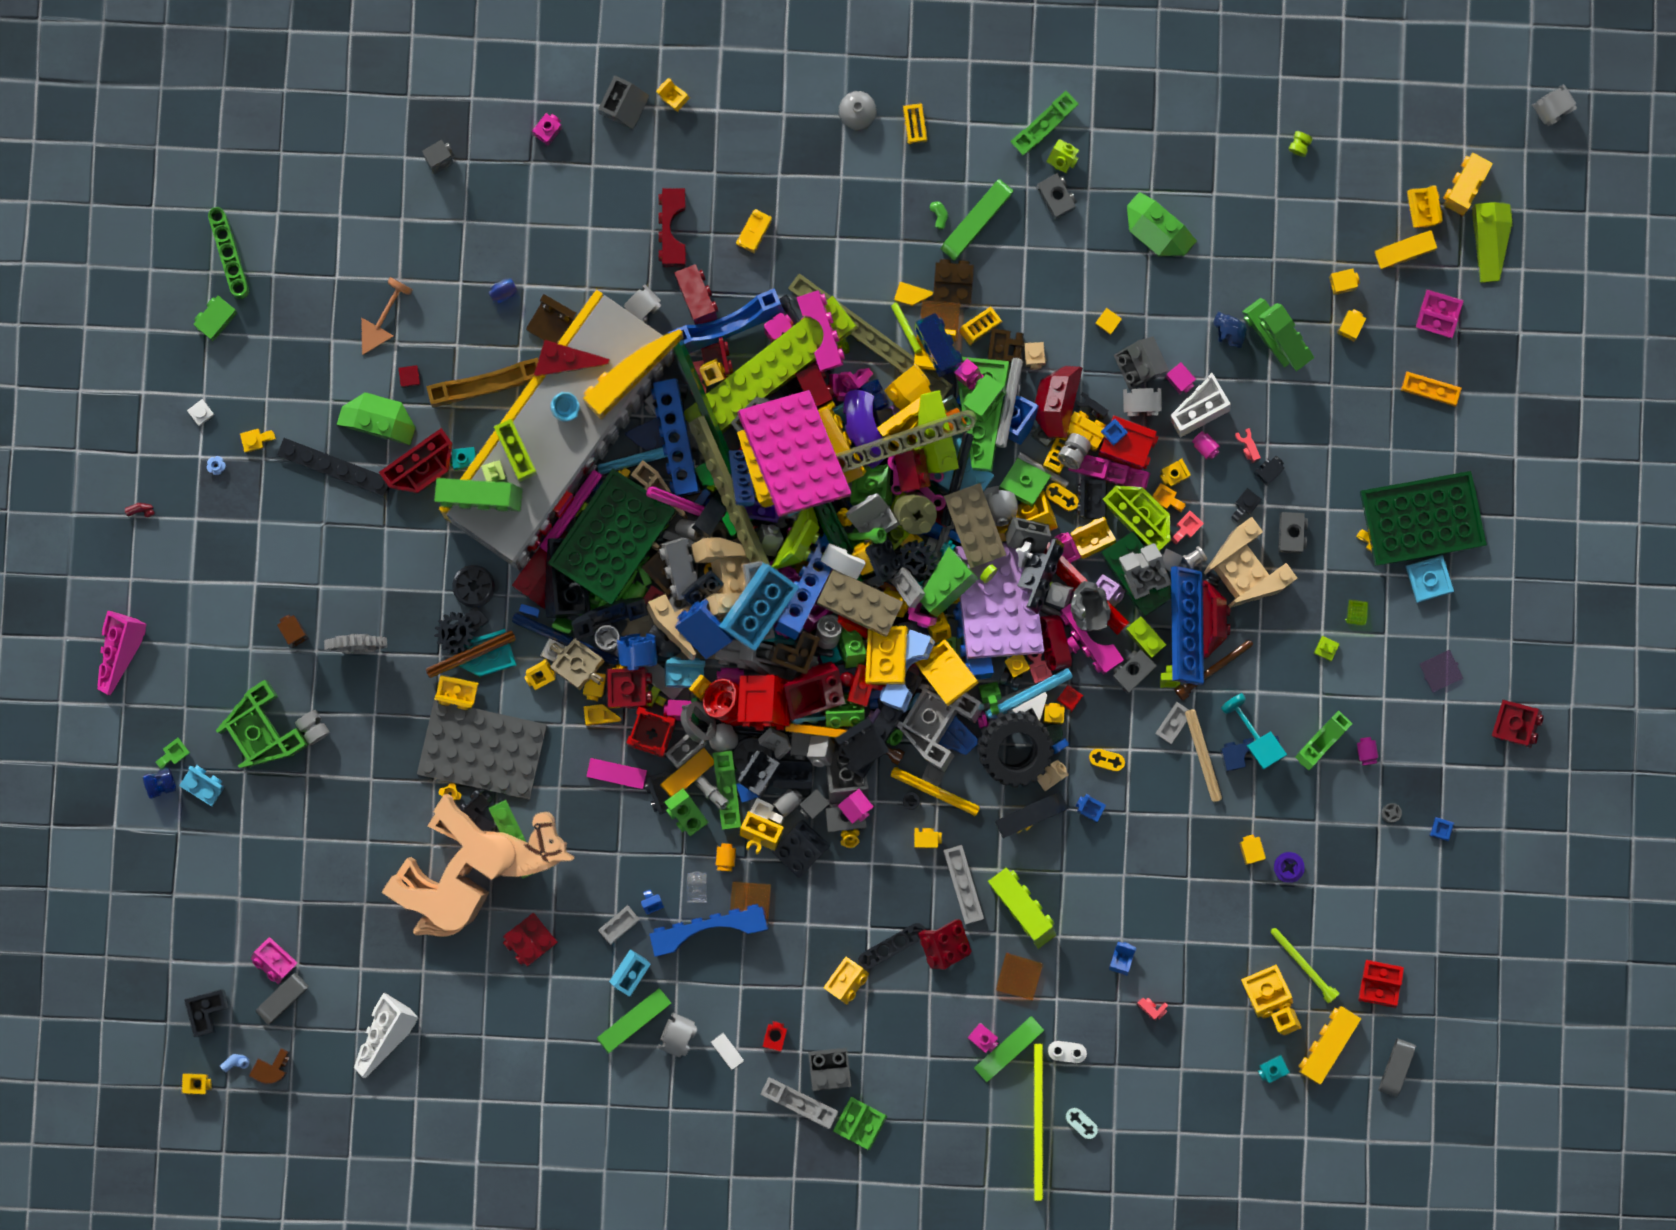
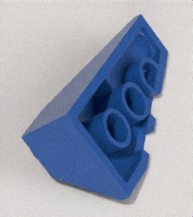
M959 395V396L957 397L956 401H957L958 405L961 407V401H960V395ZM1016 396L1008 439L1019 445L1023 443L1032 430L1039 408L1037 404L1024 397Z

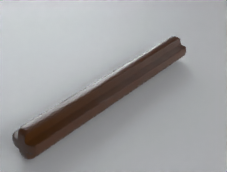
M513 631L506 632L426 668L429 678L435 677L516 640Z

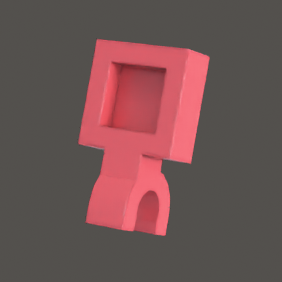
M1248 428L1245 430L1246 438H1242L1239 432L1235 434L1237 441L1245 444L1243 451L1246 459H1250L1254 463L1259 461L1261 457L1254 441H1252L1251 431Z
M1189 511L1177 523L1176 526L1180 530L1171 538V541L1177 544L1185 535L1191 538L1204 523Z

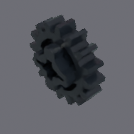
M914 540L901 547V553L897 557L901 559L900 565L908 569L914 579H917L918 582L926 581L932 576L937 567V564L934 562L938 558L933 557L936 551L929 550L930 544L924 546V541L918 543L917 540Z
M450 612V616L445 614L443 615L444 620H438L441 625L440 627H435L438 633L434 637H439L436 643L443 644L442 650L448 649V653L455 651L456 654H459L461 650H467V645L473 646L471 639H476V637L472 633L476 632V629L471 627L474 624L473 621L468 622L469 616L463 617V613L458 612L456 615L455 612ZM458 620L454 625L450 624L451 621ZM457 641L461 642V644L453 646Z

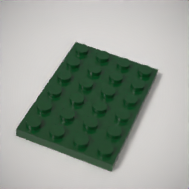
M612 468L548 562V565L612 606L677 510L666 503L648 497L646 495L647 490Z
M1471 471L1360 491L1375 566L1487 545Z

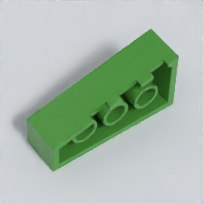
M437 478L435 502L441 504V507L452 508V505H456L461 509L477 507L479 510L496 509L503 512H520L523 488L505 482Z

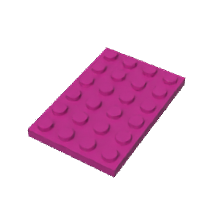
M810 390L738 411V416L779 517L851 495Z

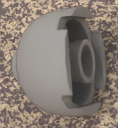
M853 91L847 94L839 105V116L842 123L853 130H862L869 127L876 117L874 100L862 91Z
M1001 490L993 496L992 492L985 495L996 526H1005L1011 522L1013 517H1016L1018 502L1014 493Z

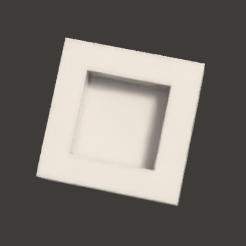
M203 399L187 410L199 427L214 416V413Z

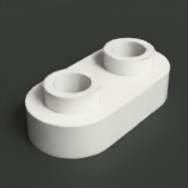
M1055 1041L1048 1047V1055L1057 1061L1080 1063L1084 1061L1087 1055L1085 1047L1077 1043ZM1056 1047L1061 1048V1053L1059 1055L1055 1054L1054 1049ZM1076 1049L1081 1052L1079 1057H1075L1073 1054Z

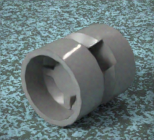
M1071 433L1057 458L1064 466L1070 469H1079L1084 457L1091 448V443L1084 436Z
M826 615L819 619L815 635L820 638L819 647L832 649L837 646L842 631V626L838 623L837 617Z
M604 625L596 631L595 642L600 650L612 652L618 648L617 640L620 641V635L615 627Z
M316 710L305 714L295 722L299 731L305 733L303 737L309 746L322 740L330 733L326 725L320 723L321 717Z

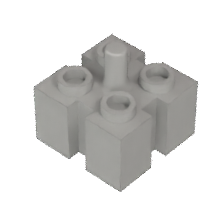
M1155 543L1141 548V553L1139 554L1132 552L1119 558L1122 569L1126 574L1125 578L1128 587L1135 599L1150 594L1149 589L1154 587L1156 590L1171 585L1168 573L1165 570L1163 557Z

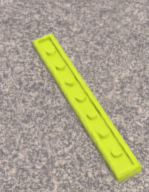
M1034 1044V1200H1042V1044Z

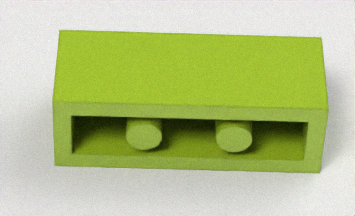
M512 419L494 426L519 482L536 475L537 472Z

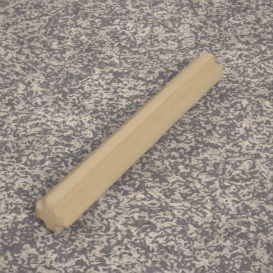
M1191 709L1186 711L1185 715L1211 800L1217 802L1222 799L1196 711Z

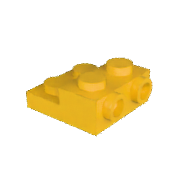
M1277 964L1241 979L1257 1018L1262 1016L1265 1019L1272 1016L1271 1014L1275 1010L1291 1007L1290 1004L1293 1003V998Z

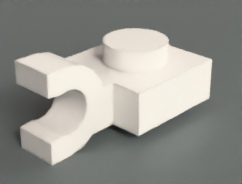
M756 798L750 811L767 820L771 819L782 825L785 819L783 816L773 812L775 806L759 798Z

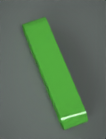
M998 179L943 243L940 250L955 261L1010 198L1014 190Z
M214 207L209 211L208 219L229 289L235 298L244 299L249 293V288L230 224L224 210ZM221 213L222 219L214 221L213 217L215 214ZM226 231L228 236L225 239H219L220 232ZM227 249L233 250L231 257H224V252ZM238 267V273L230 275L229 271L231 268ZM243 285V292L235 293L236 286Z

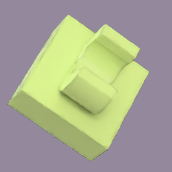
M500 460L481 466L486 481L499 482L506 480Z

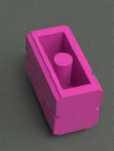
M779 313L773 320H769L764 324L765 335L772 343L792 328L794 323L788 315L784 316L783 313Z

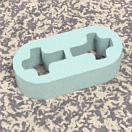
M1072 1108L1067 1111L1066 1121L1079 1134L1087 1139L1096 1136L1098 1132L1096 1124L1081 1110ZM1071 1112L1079 1113L1078 1118L1082 1121L1080 1124L1076 1120H1070ZM1083 1123L1088 1127L1093 1126L1092 1131L1094 1133L1092 1135L1084 1134L1086 1130L1081 1126Z

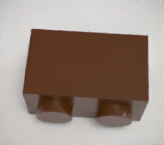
M287 615L279 620L281 623L277 624L290 647L294 648L309 639L299 620L294 615L291 617Z

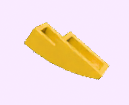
M1430 230L1376 250L1375 255L1381 270L1436 251L1437 245Z

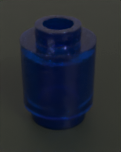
M505 278L490 286L491 291L488 293L493 302L497 300L499 304L514 296V293L518 292L511 278Z

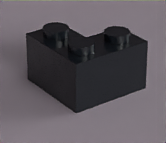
M223 989L184 999L194 1037L215 1033L211 1013L230 1009L225 990Z

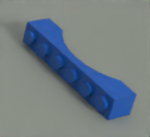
M774 288L757 295L744 307L723 318L702 324L685 325L673 331L679 329L682 331L684 344L690 354L718 342L719 338L726 339L767 322L779 313H783V315L785 313Z
M758 904L747 906L748 910L740 912V909L728 911L729 915L721 916V913L710 915V919L704 921L702 918L693 919L691 924L688 925L680 922L673 924L671 929L665 930V927L653 929L654 933L649 935L654 956L658 957L676 952L689 937L708 928L732 927L748 934L769 930L764 907H759Z

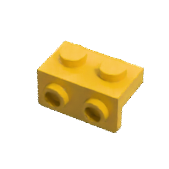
M1436 185L1407 191L1413 228L1432 227L1442 223V211Z
M1105 517L1094 519L1090 524L1078 527L1070 533L1082 559L1116 543V539Z
M440 675L434 700H437L441 705L449 706L451 703L457 705L459 709L468 710V708L474 706L479 683Z

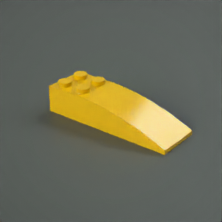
M679 329L656 339L625 358L608 374L604 372L597 379L598 384L594 388L590 386L584 392L583 400L585 405L602 420L683 339L682 331Z

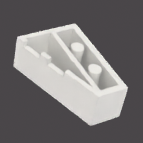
M1213 373L1171 414V423L1180 437L1230 411L1231 404Z

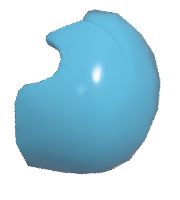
M561 392L552 399L550 409L556 419L568 422L578 416L580 404L573 394Z

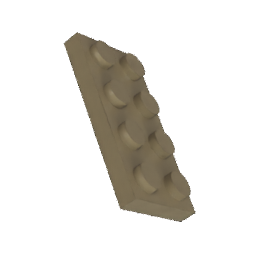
M980 483L944 496L970 569L1006 556Z
M835 569L832 570L817 601V605L884 637H887L903 603Z

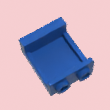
M707 599L702 602L697 601L689 611L686 612L684 610L677 617L678 622L675 625V628L705 659L718 652L734 639L733 636L719 627L720 621L706 608L708 604Z

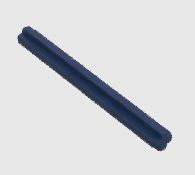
M515 613L512 618L513 623L565 646H568L574 639L521 614ZM580 641L603 658L604 663L616 667L619 661L618 657Z

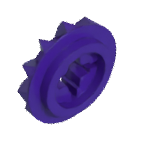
M1293 852L1282 853L1274 863L1276 877L1282 882L1292 883L1299 880L1305 870L1302 858ZM1285 862L1288 864L1296 863L1292 867L1294 875L1290 871L1282 872L1286 867Z

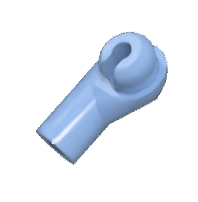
M233 1054L220 1067L225 1072H228L233 1066L245 1069L249 1066V1059L244 1055Z

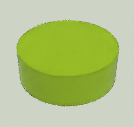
M993 564L989 565L982 572L980 579L985 584L988 583L995 576L998 569Z

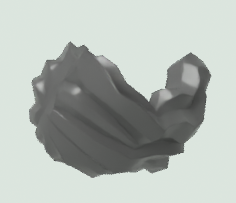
M1083 581L1077 587L1071 602L1073 619L1082 631H1101L1106 628L1111 614L1105 590L1098 587L1097 584Z

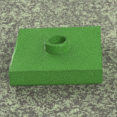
M1017 458L999 486V490L1010 491L1015 494L1016 499L1033 507L1050 480L1051 475Z

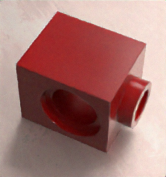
M774 1021L772 1025L768 1024L763 1047L782 1051L787 1032L784 1024ZM774 1030L781 1033V1038L777 1042L770 1039V1033Z

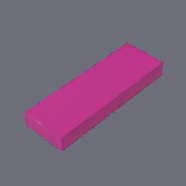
M590 758L586 777L643 789L647 770Z

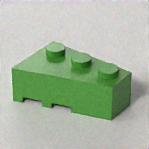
M948 547L923 589L925 595L920 602L932 615L938 617L979 578L961 557Z

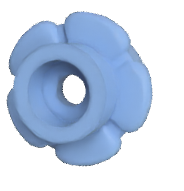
M211 457L207 461L209 473L219 475L225 470L226 465L221 457Z

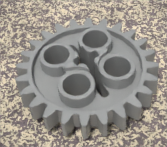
M369 634L336 636L324 641V649L326 651L342 652L344 654L376 652V650L387 648L386 637L369 636Z

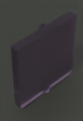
M1450 650L1419 664L1425 676L1424 680H1427L1432 692L1463 679L1458 668V662H1455Z

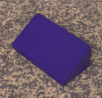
M756 497L755 505L744 506L750 519L778 523L779 516L774 505L765 508L758 502Z

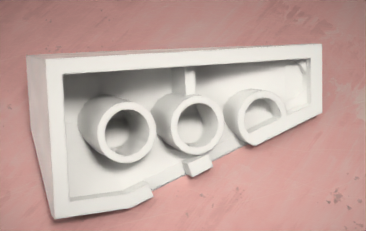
M383 993L373 1010L372 1016L375 1017L372 1026L367 1028L366 1033H368L366 1043L361 1046L354 1066L364 1078L405 1039L418 1020L416 1014L409 1007Z

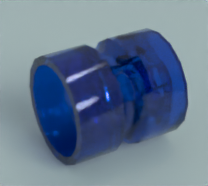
M878 379L870 381L857 389L874 396L873 413L890 404L886 394L881 392L883 388Z
M169 767L158 770L157 774L152 772L142 776L150 799L161 796L162 792L168 794L176 791L175 781Z

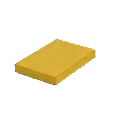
M891 626L887 637L868 629L866 684H905L906 626Z

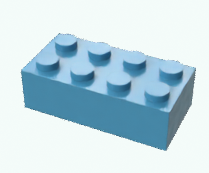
M762 563L719 627L746 647L755 651L799 586L770 565Z

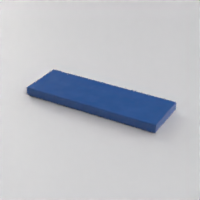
M1174 566L1171 567L1172 680L1203 685L1202 571Z

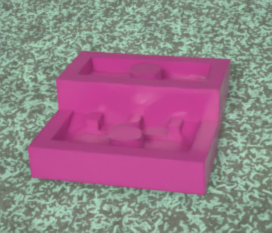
M1426 290L1416 327L1453 338L1463 300Z

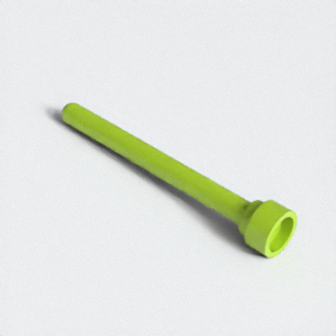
M1277 928L1271 930V934L1323 991L1322 994L1325 1001L1329 1004L1340 993L1335 988L1328 987Z

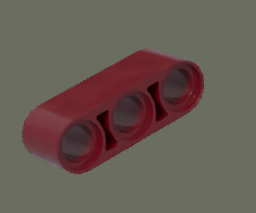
M1059 615L1040 617L1043 653L1048 669L1053 671L1069 668L1072 659L1061 617Z

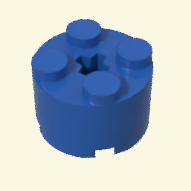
M640 633L622 636L620 641L617 640L619 664L621 666H628V670H637L639 666L657 665L655 635L646 633V637H641Z

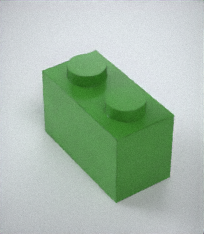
M220 296L213 297L206 306L208 308L195 317V323L193 324L213 342L238 313Z
M985 374L983 378L977 381L973 392L965 397L963 405L966 410L973 411L978 419L985 422L1007 391L1004 385Z

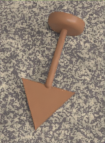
M392 277L389 278L388 284L396 290L377 324L374 325L362 318V355L394 337V335L380 327L399 292L410 295L413 289Z

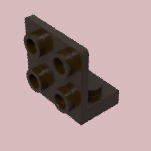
M543 294L540 299L541 304L526 330L544 341L548 340L558 343L577 317V313Z

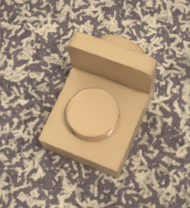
M1024 343L1026 367H1030L1031 370L1042 369V366L1046 364L1044 343Z

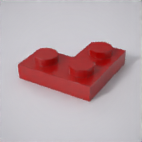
M858 664L847 701L866 707L871 690L881 691L887 684H866V666Z

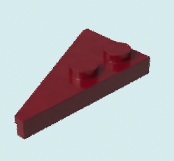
M545 340L534 376L540 377L547 374L600 367L609 364L610 359Z

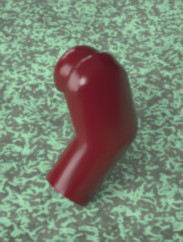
M136 503L126 507L125 513L129 517L136 513L144 512L145 517H151L154 515V507L151 504Z

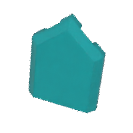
M499 630L476 639H471L473 646L467 645V650L506 633V630ZM510 643L459 666L481 677L516 666Z

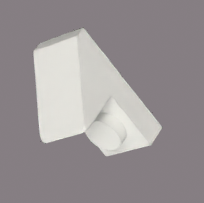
M1044 692L1012 710L1015 713L1024 711L1027 715L1030 714L1029 710H1032L1036 719L1040 721L1047 694Z

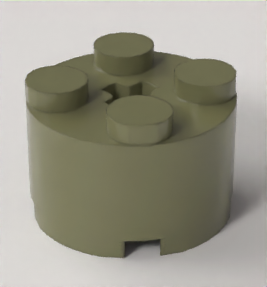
M907 492L904 496L898 498L894 505L893 512L898 523L911 534L929 532L936 521L937 512L935 505L920 492Z

